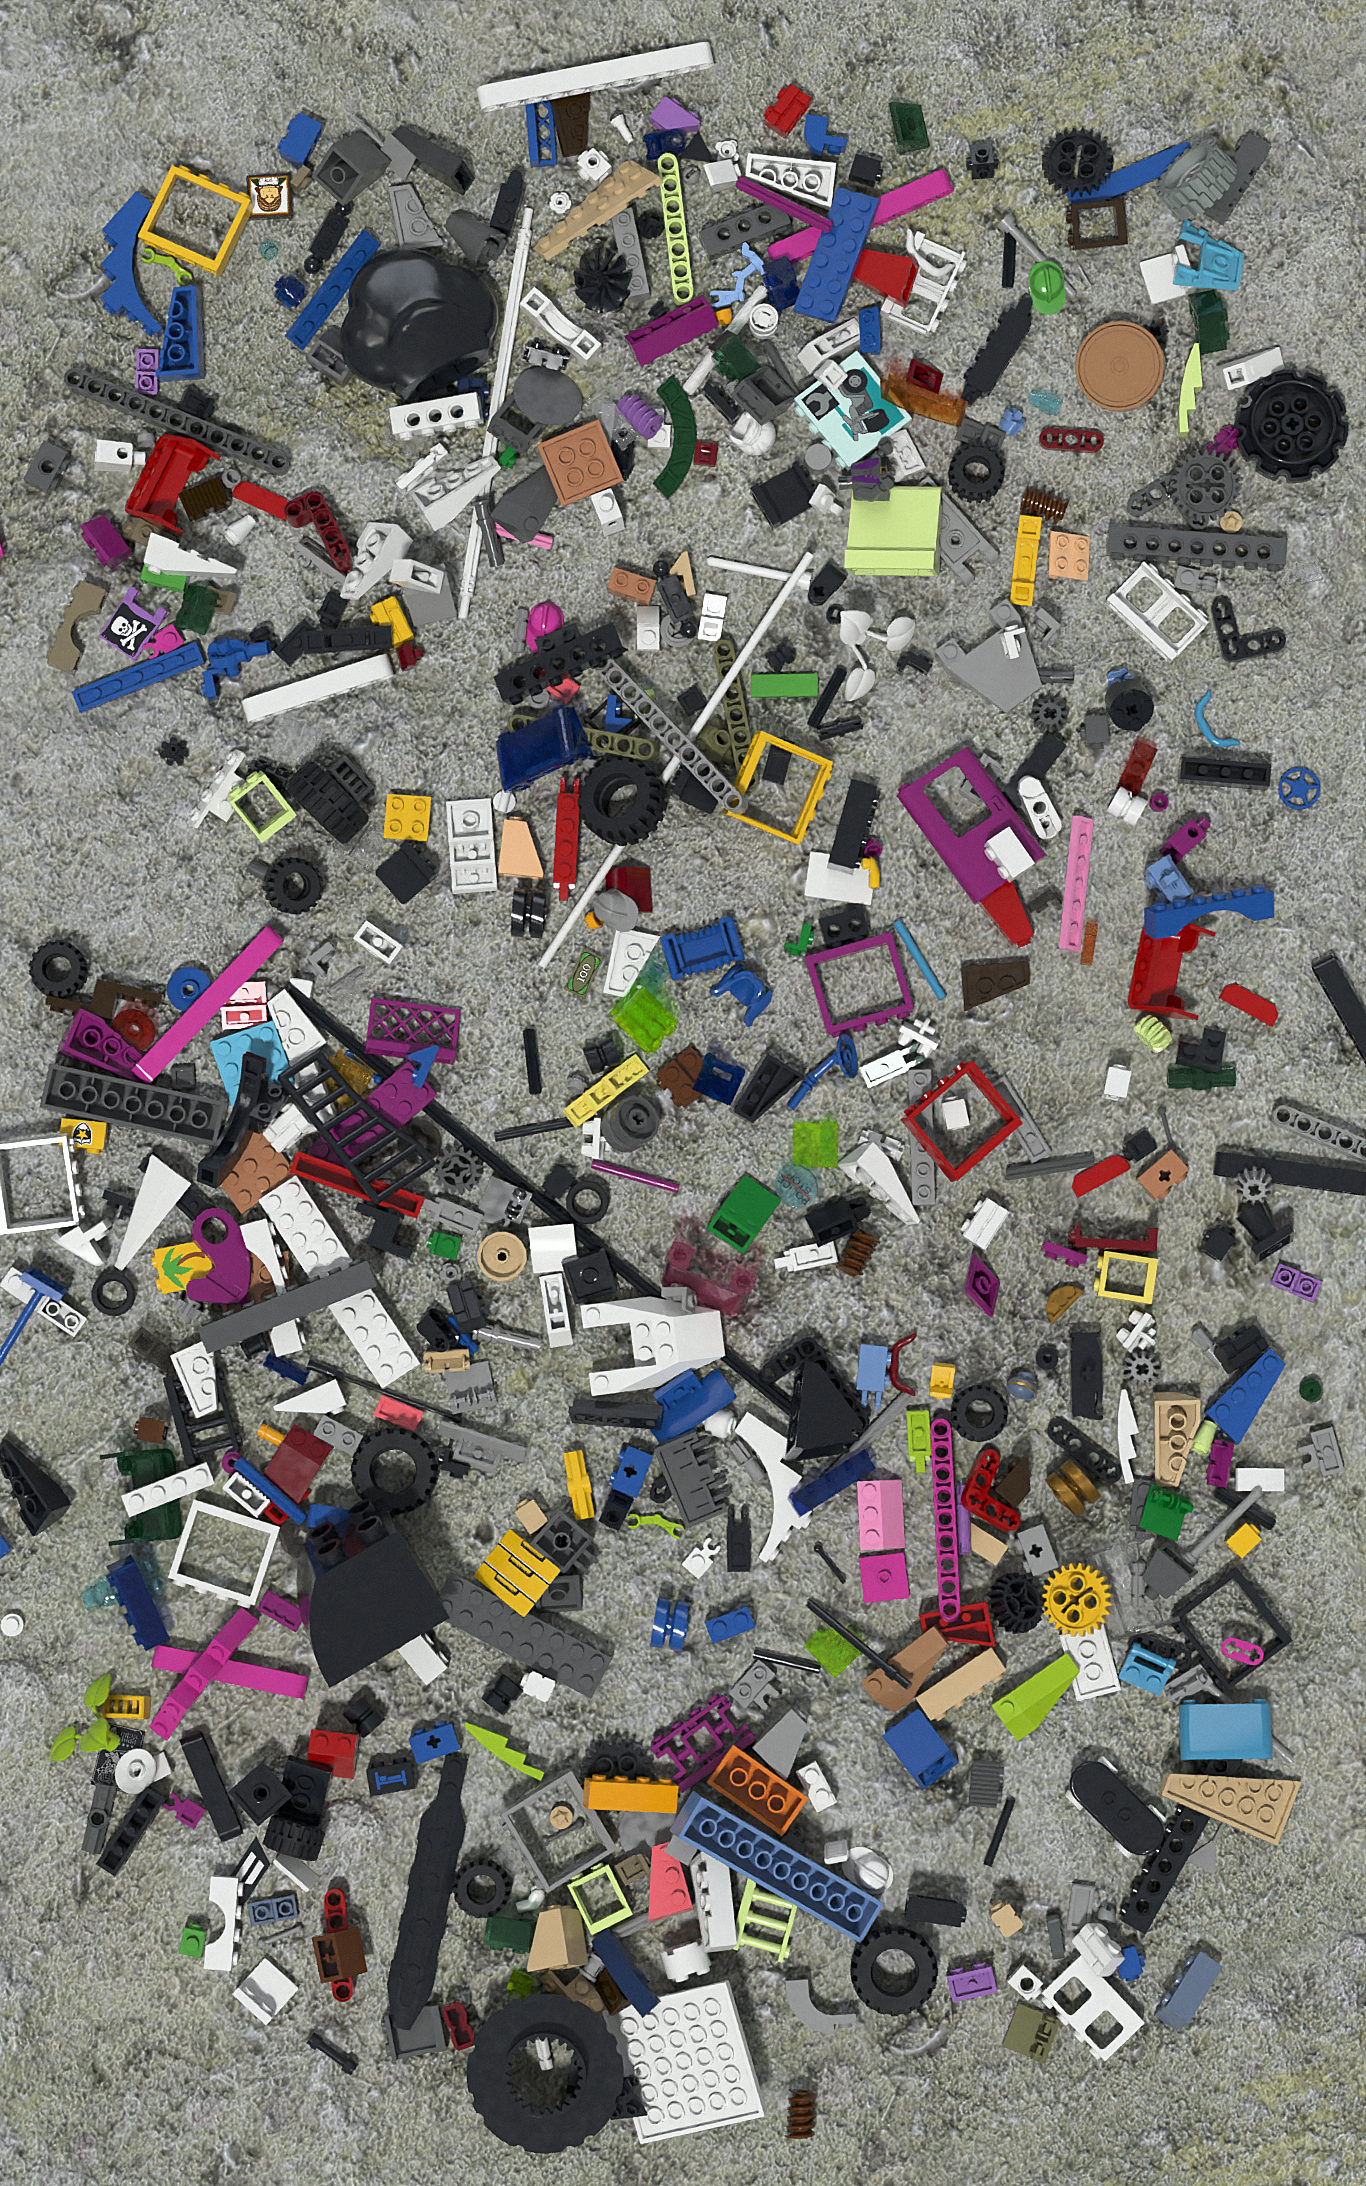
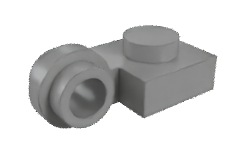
M1178 566L1174 589L1194 594L1198 585L1201 586L1200 590L1213 593L1214 589H1217L1218 584L1214 577L1203 576V580L1198 579L1200 570Z

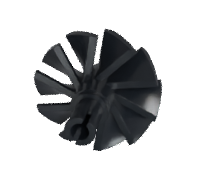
M600 248L591 250L590 255L595 264L594 270L591 268L585 254H583L580 258L579 267L587 274H581L576 270L573 273L574 283L579 288L574 290L575 294L586 304L584 307L591 311L600 313L615 311L620 308V304L630 295V291L627 288L631 281L632 273L617 274V272L626 270L624 256L620 255L608 270L609 262L616 254L611 248H605L602 266L599 262Z

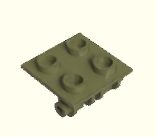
M1018 2003L1002 2047L1030 2057V2059L1037 2062L1045 2063L1061 2021Z

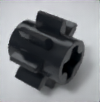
M652 211L640 215L636 222L640 226L638 228L639 234L646 239H656L665 229L661 225L663 222L662 217Z
M1152 319L1150 326L1143 325V328L1150 333H1153L1155 330L1158 331V335L1155 338L1158 342L1166 343L1167 340L1163 335H1167L1169 330L1163 329V321L1158 324Z

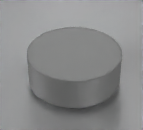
M543 689L541 694L536 696L530 695L527 697V700L532 708L540 710L548 705L550 697L548 691Z

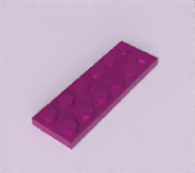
M410 1061L406 1062L364 1099L381 1116L399 1129L438 1096L426 1080L420 1090L412 1087L414 1081L410 1078L415 1067ZM360 1110L331 1129L330 1133L338 1141L371 1118ZM378 1124L343 1149L352 1158L390 1132ZM323 1137L307 1149L313 1157L347 1169Z

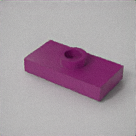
M270 1590L266 1592L256 1609L294 1632H297L302 1623L299 1607Z

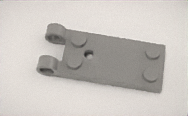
M929 476L917 485L921 487H938ZM941 492L942 526L941 534H939L940 558L953 571L958 580L964 586H968L975 578L963 565L965 561L977 551L980 552L985 561L990 565L997 561L1000 556L950 499ZM957 537L960 542L954 545L951 543V539Z

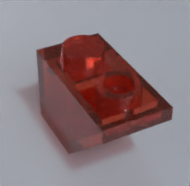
M1136 741L1117 789L1122 786L1132 792V795H1138L1154 760L1157 748L1141 741Z

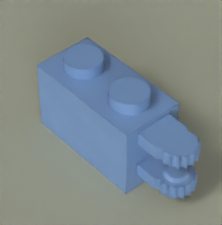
M860 1344L856 1390L862 1391V1409H866L868 1402L867 1391L876 1392V1398L874 1399L875 1410H880L881 1394L884 1392V1388L889 1386V1375L885 1374L886 1365L890 1366L892 1352H887L888 1347Z

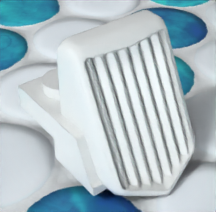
M108 1217L90 1229L83 1222L65 1234L55 1233L51 1236V1239L90 1264L101 1266L107 1261V1257L96 1241L106 1236L110 1232L108 1228L113 1224Z

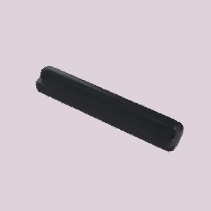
M1009 232L1004 233L1002 288L1012 289L1014 287L1016 239Z
M839 667L835 669L807 721L808 726L814 729L819 727L847 675L844 669Z
M530 1028L523 1030L530 1095L541 1094L536 1037L535 1030Z
M1219 1487L1214 1494L1215 1498L1233 1509L1243 1501L1223 1487ZM1252 1505L1243 1513V1515L1268 1530H1272L1276 1524L1274 1518Z

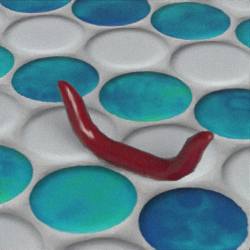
M917 1333L899 1339L893 1345L891 1364L889 1366L892 1385L898 1391L915 1396L914 1390L910 1386L901 1383L898 1378V1363L900 1350L907 1344L912 1343Z

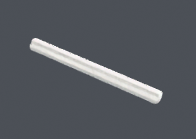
M759 285L684 383L682 388L686 393L690 395L694 393L747 323L752 309L761 304L768 295L767 288Z

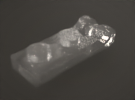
M604 388L585 401L622 452L628 448L627 445L632 441L636 442L640 439L638 433ZM625 429L628 434L621 438L618 433Z

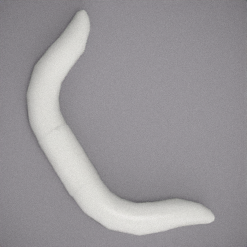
M910 229L907 230L906 249L910 258H913L919 267L936 277L945 276L950 270L955 268L954 264H946L942 268H935L922 258L915 250L912 231Z

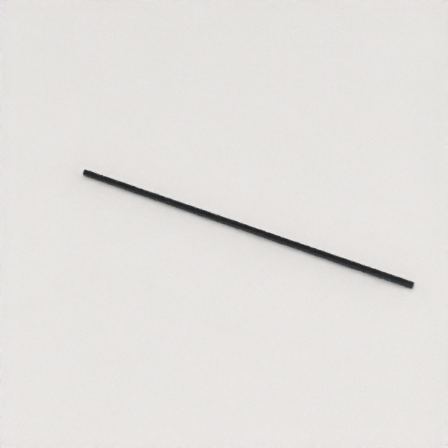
M292 987L288 990V993L309 1017L381 1077L387 1080L395 1073L393 1069L376 1055L364 1053L365 1046L297 989ZM430 1102L422 1109L423 1112L471 1150L508 1183L533 1193L530 1201L559 1225L574 1224L575 1238L591 1252L604 1248L610 1268L645 1297L650 1296L667 1300L661 1296L657 1289L435 1104ZM724 1346L725 1356L720 1359L790 1417L791 1401L772 1385L763 1384L753 1369Z

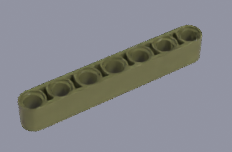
M720 640L714 646V660L719 685L725 678L722 675V671L726 668L730 669L736 661L734 647L728 640ZM720 647H727L730 653L727 656H720L717 651ZM739 673L727 689V691L735 690L738 693V697L734 700L728 699L725 694L722 697L736 775H738L742 765L739 763L738 758L741 755H746L751 743ZM732 712H739L742 714V719L740 721H733L730 719V714ZM742 733L747 739L743 743H737L734 740V736ZM755 768L752 775L755 783L753 786L747 787L745 793H752L758 787L757 768Z
M513 715L508 721L509 730L516 735L642 760H653L660 753L659 744L650 739L529 715ZM519 719L524 721V728L522 730L517 728ZM540 723L545 725V732L542 735L538 732ZM562 727L566 729V736L563 739L559 736V730ZM583 731L587 733V741L585 743H582L580 740V734ZM604 735L609 739L606 747H603L601 744V739ZM626 739L630 743L628 751H624L622 748V743ZM646 744L651 746V753L648 756L643 751Z

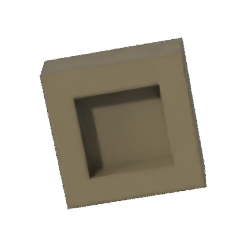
M302 165L290 181L292 189L298 193L302 189L305 190L312 181V174L309 168Z

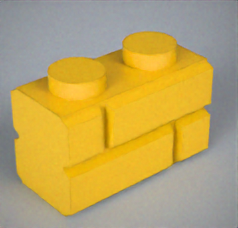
M395 596L371 606L373 613L369 614L374 626L392 625L394 648L390 650L415 639Z

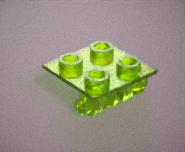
M793 1123V1168H838V1123Z

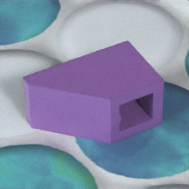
M666 96L649 116V123L667 136L698 132L701 125L700 118L694 112L685 111L681 108L680 102L674 98L669 99Z

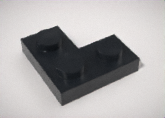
M1204 1028L1201 1045L1179 1041L1175 1064L1220 1073L1226 1032Z

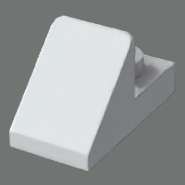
M637 606V651H660L659 606Z

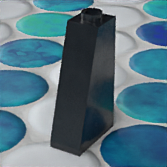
M402 125L392 133L401 144L417 157L414 162L415 166L463 196L475 177L463 159Z

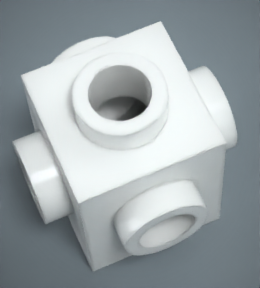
M592 148L589 152L587 150L584 151L577 159V173L584 181L589 180L595 187L612 173V167L608 163L609 159L602 151L597 152Z

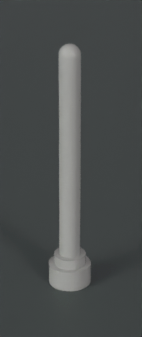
M1010 213L996 225L1002 232H1009L1037 263L1047 261L1015 226V219ZM1064 279L1067 296L1075 298L1077 295L1076 291Z
M1259 1488L1254 1489L1190 1552L1182 1553L1180 1556L1194 1568V1563L1197 1561L1196 1558L1262 1495V1490Z

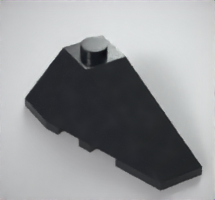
M7 1439L1 1442V1471L4 1478L10 1480L13 1489L10 1493L13 1499L17 1498L21 1507L19 1515L32 1536H37L62 1518L72 1504L61 1487Z

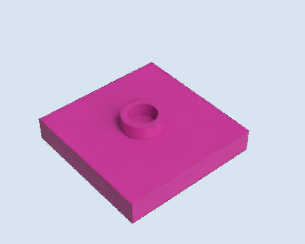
M904 1553L859 1558L864 1603L909 1598Z

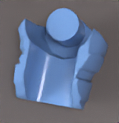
M1008 408L1004 411L998 428L1010 436H1015L1026 424V421L1022 418L1023 414L1018 408Z
M1126 667L1106 674L1109 687L1117 681L1122 682L1126 681L1125 679H1134L1133 675L1128 673Z

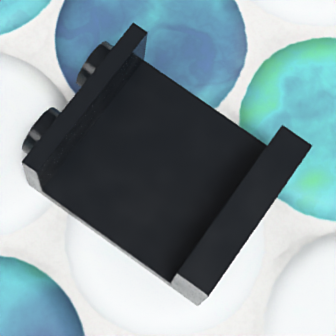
M796 461L792 463V468L761 486L756 484L750 488V494L772 530L813 507L809 501L817 487L815 484L810 485L807 480L809 475L803 465L799 466Z

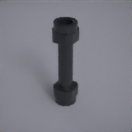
M314 2032L306 2044L314 2050L318 2049L342 2066V2071L351 2076L359 2064L351 2058L347 2059L323 2042V2037Z

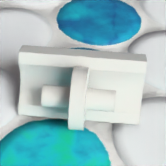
M927 1017L924 1023L918 1019L915 1020L913 1025L905 1021L900 1029L901 1034L898 1043L906 1047L911 1044L913 1039L919 1041L921 1044L917 1053L927 1058L932 1050L937 1048L940 1039L932 1036L936 1029L929 1026L931 1019Z
M594 1118V1121L583 1123V1134L593 1135V1143H582L581 1154L592 1157L595 1160L604 1161V1148L605 1151H612V1147L606 1142L602 1134V1119Z
M1135 1310L1129 1317V1322L1136 1326L1134 1330L1130 1333L1125 1328H1122L1116 1335L1126 1351L1132 1354L1137 1347L1143 1350L1147 1344L1152 1346L1156 1344L1152 1339L1156 1331L1151 1328L1156 1321L1148 1313L1143 1314Z

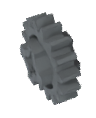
M453 1146L451 1153L443 1150L445 1156L443 1158L437 1156L440 1163L434 1166V1168L438 1169V1172L433 1173V1176L440 1178L436 1184H444L442 1189L444 1192L448 1188L451 1189V1195H454L456 1190H459L460 1195H463L464 1189L471 1192L470 1185L477 1186L478 1183L475 1181V1178H481L482 1176L480 1173H477V1170L481 1169L482 1166L475 1164L478 1161V1157L471 1158L472 1151L469 1150L467 1153H464V1147L456 1151ZM459 1156L466 1158L471 1164H463L460 1162ZM451 1158L448 1168L443 1169L445 1162ZM456 1165L460 1169H466L460 1172L458 1177H456L455 1173H451V1171L455 1170ZM472 1173L469 1181L464 1184L463 1179L467 1174ZM444 1178H452L455 1180L456 1186L449 1184Z

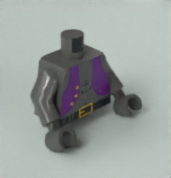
M886 437L878 442L880 450H876L869 459L851 464V476L838 477L839 490L853 489V499L856 501H890L889 490L894 486L895 477L891 472L887 471V461L884 454L890 455L893 452L891 441Z

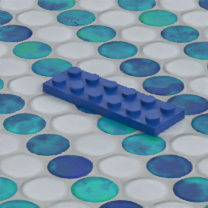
M837 188L827 219L833 221L834 226L830 233L821 232L793 308L795 313L836 324L880 205L879 198Z

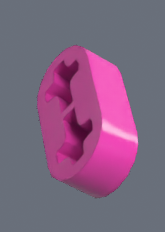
M1232 1637L1225 1639L1220 1648L1225 1657L1253 1666L1259 1664L1264 1656L1263 1650L1259 1646ZM1233 1641L1235 1642L1234 1646L1241 1649L1240 1653L1233 1651L1231 1654H1228V1649L1225 1648V1645ZM1253 1649H1256L1259 1659H1254L1253 1662L1250 1661V1656L1243 1654L1244 1650L1251 1652Z

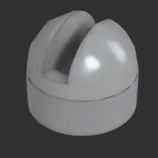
M687 167L682 173V179L685 184L693 186L699 182L700 173L695 167ZM692 171H694L695 173L692 174V176H691L689 179H687L686 177H687Z
M146 429L141 430L137 436V445L145 448L153 447L155 445L154 433L151 430L148 432Z
M234 469L226 470L221 477V482L226 488L236 487L241 480L240 474Z
M584 754L582 760L583 768L588 771L589 768L599 767L601 757L595 754Z
M1106 1905L1102 1906L1098 1911L1097 1920L1115 1923V1910L1110 1907V1910L1106 1911Z

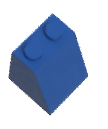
M917 1709L907 1713L903 1718L904 1720L897 1725L890 1726L882 1737L920 1788L924 1790L956 1766L958 1761L922 1712Z

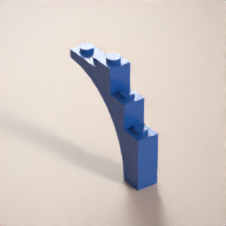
M136 191L102 229L105 236L104 241L114 248L101 263L104 270L103 274L110 281L113 282L115 280V282L100 299L104 304L102 308L111 316L115 313L120 318L126 311L124 315L133 323L138 321L142 325L141 329L148 336L152 337L154 335L159 339L164 334L163 328L143 305L137 291L134 275L135 253L139 241L138 234L153 205Z

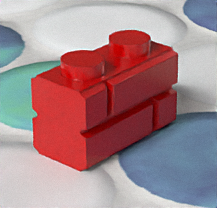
M792 84L787 89L783 87L776 97L778 99L774 106L769 105L763 115L765 116V126L775 131L784 139L788 137L812 103L811 97L801 92Z

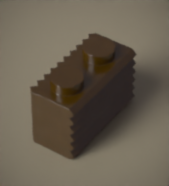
M219 476L178 493L190 522L193 520L196 523L201 522L207 518V514L214 511L216 514L222 513L228 509V505H231Z

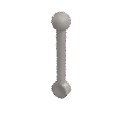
M302 1925L269 1939H260L257 1945L259 1948H264L266 1944L303 1930Z

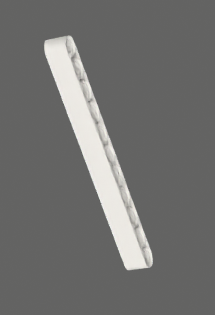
M700 42L486 84L478 87L476 91L481 111L491 112L704 70L714 66L709 42Z

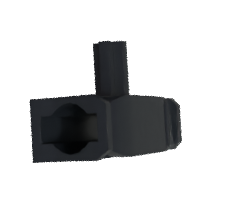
M1101 1332L1068 1334V1338H1073L1069 1352L1071 1417L1081 1416L1093 1420H1103V1415H1096L1094 1411L1100 1412L1103 1399L1102 1356L1097 1338L1101 1337Z

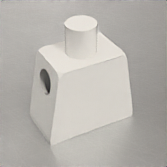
M97 440L94 471L130 472L132 464L145 465V452L132 451V443ZM119 455H122V456H124L125 458H124V459H121V458H119L118 456H119Z
M611 488L589 497L604 537L625 529L622 514Z

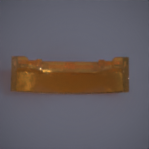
M891 372L881 373V398L886 402L937 422L956 427L961 426L968 401L960 398L954 400L946 395H938L909 384L905 380L899 379V375Z

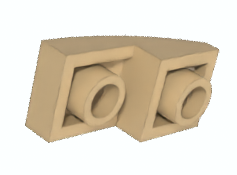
M970 1522L971 1550L996 1566L1008 1546Z

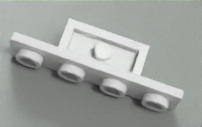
M235 749L227 755L225 765L214 775L213 783L209 789L202 793L198 806L189 813L188 825L197 829L208 811L221 820L228 821L235 810L226 799L229 796L228 793L238 785L241 787L246 783L245 780L234 773L245 757V753ZM243 796L236 801L237 804H239Z

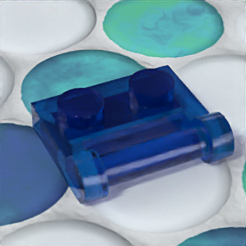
M707 1053L703 1058V1067L693 1086V1090L731 1106L745 1075V1069L739 1065L733 1066L717 1059L716 1055L712 1053ZM715 1067L731 1074V1080L728 1081L712 1074L713 1068Z

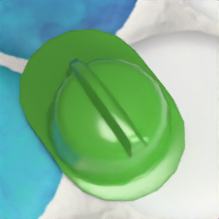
M1042 261L1033 266L1029 273V289L1033 307L1042 314L1051 315L1057 313L1063 307L1066 300L1064 275L1061 268L1051 261Z

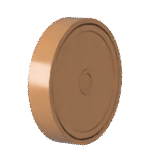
M1126 321L1110 322L1094 329L1080 345L1075 361L1076 378L1085 396L1099 407L1114 412H1128L1147 404L1161 388L1166 371L1164 352L1157 339L1145 328Z

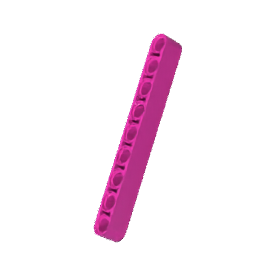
M945 169L936 171L878 197L880 205L871 229L951 194L954 188ZM810 227L769 246L766 250L775 269H783L812 256L822 231L815 227Z
M267 925L140 1059L131 1071L146 1085H149L282 944L284 939L271 926Z
M936 1419L931 1424L930 1439L939 1614L942 1620L950 1623L957 1620L960 1614L952 1440L949 1422L945 1419ZM937 1426H943L947 1432L940 1436L934 1432V1429ZM939 1448H944L947 1450L948 1455L944 1458H939L935 1452ZM943 1470L948 1472L949 1477L946 1480H940L936 1474ZM941 1493H947L950 1496V1500L942 1503L937 1497ZM943 1515H947L951 1518V1523L942 1525L938 1519ZM941 1539H951L953 1542L952 1546L948 1548L942 1547L940 1545ZM945 1560H950L954 1567L947 1571L941 1567V1563ZM945 1583H951L955 1586V1590L952 1593H946L943 1591L942 1586ZM951 1605L956 1609V1613L952 1616H947L943 1612L944 1607Z

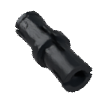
M860 716L844 721L836 720L834 724L816 728L818 734L827 732L818 736L820 742L836 736L841 738L846 733L863 730L862 724L853 726L854 723L861 722Z

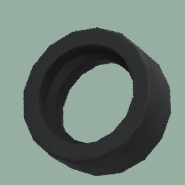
M582 1181L575 1184L569 1190L566 1197V1208L570 1216L576 1222L582 1224H594L600 1221L606 1215L609 1207L608 1196L605 1190L599 1184L592 1181ZM582 1190H592L599 1195L601 1201L600 1208L591 1216L579 1214L574 1207V1199Z
M108 1273L95 1281L91 1290V1299L94 1306L100 1312L108 1316H119L132 1308L135 1301V1289L127 1277L118 1273ZM111 1281L121 1283L127 1292L125 1302L116 1308L105 1306L100 1298L102 1287Z

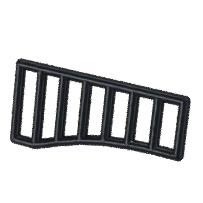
M315 1050L278 1075L279 1082L373 1203H381L435 1166V1160L424 1146L385 1119L365 1102L335 1069L321 1050ZM318 1060L325 1071L296 1089L289 1078ZM331 1077L339 1088L309 1106L302 1096ZM344 1094L354 1102V1104L324 1124L316 1115L317 1112ZM360 1110L371 1118L338 1141L330 1133L331 1129ZM378 1124L390 1132L352 1158L343 1149ZM397 1138L409 1145L365 1176L356 1166ZM417 1152L424 1163L377 1193L370 1183Z

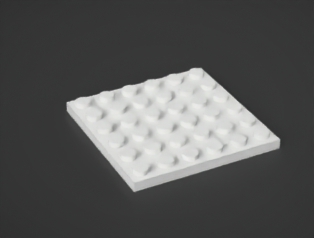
M729 1980L658 1996L661 2002L643 2018L633 2005L613 2016L609 2014L607 2009L602 2011L604 2020L607 2023V2030L615 2035L618 2042L616 2049L618 2053L622 2054L624 2078L629 2075H635L639 2078V2085L634 2090L648 2113L647 2116L633 2117L640 2144L767 2115Z

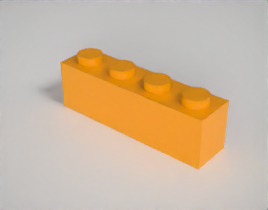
M594 1774L592 1778H585L582 1805L587 1809L676 1813L679 1786L669 1778H658V1781H650L648 1777H636V1780H628L626 1776H614V1779H606L605 1775Z

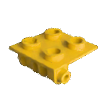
M387 794L383 838L414 840L417 843L428 841L432 797Z

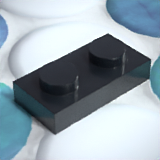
M708 383L702 388V395L733 426L739 419L737 407L732 402L727 403L722 398L724 394L717 386L712 387Z
M305 619L273 650L289 667L304 654L303 632L317 631Z

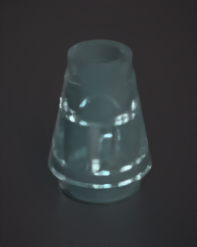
M1033 390L1029 396L1028 403L1049 416H1057L1063 400L1058 395Z

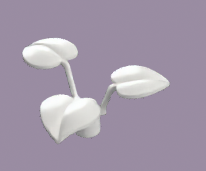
M860 610L840 612V639L853 649L862 664V668L854 669L847 680L845 690L846 701H853L864 696L870 691L875 681L874 671L867 669V664L855 645L862 644L866 639V635H869L879 640L887 641L886 647L890 651L900 650L911 640L915 631V620L906 616L895 619L887 629V636L884 637L868 631L871 625V617L868 613Z

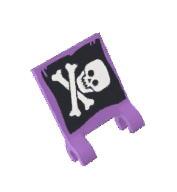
M131 586L123 601L98 636L136 661L143 651L142 646L150 641L170 612L160 606L155 615L152 616L134 603L141 592Z

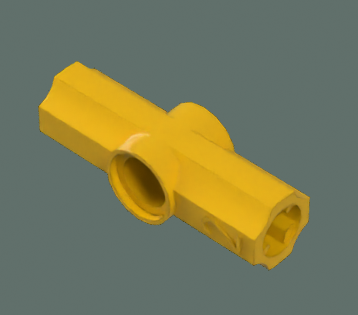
M582 1450L563 1453L567 1471L566 1481L569 1496L572 1497L576 1521L595 1517L591 1498L592 1489L589 1474L586 1472L584 1454Z

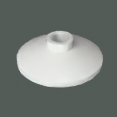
M133 1749L125 1753L115 1769V1780L118 1787L129 1794L140 1793L144 1791L146 1786L149 1787L156 1774L154 1757L143 1749Z

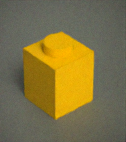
M1243 1523L1224 1542L1239 1558H1243L1262 1539L1258 1536L1260 1531L1252 1523L1249 1526L1247 1523Z

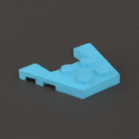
M1183 220L1179 238L1201 246L1198 268L1196 271L1178 264L1174 270L1173 284L1237 291L1240 286L1244 254L1222 240L1217 242L1210 238L1206 230L1202 228L1200 231L1191 226V221Z

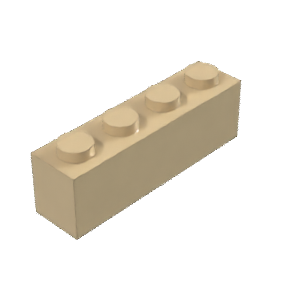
M989 1647L914 1698L930 1721L935 1719L937 1722L948 1715L946 1710L952 1706L957 1709L967 1702L965 1698L970 1694H973L975 1697L985 1690L984 1685L992 1681L994 1684L1004 1677L1003 1672L1006 1669L993 1649Z

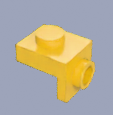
M933 1362L929 1386L930 1396H934L936 1399L952 1398L955 1364Z

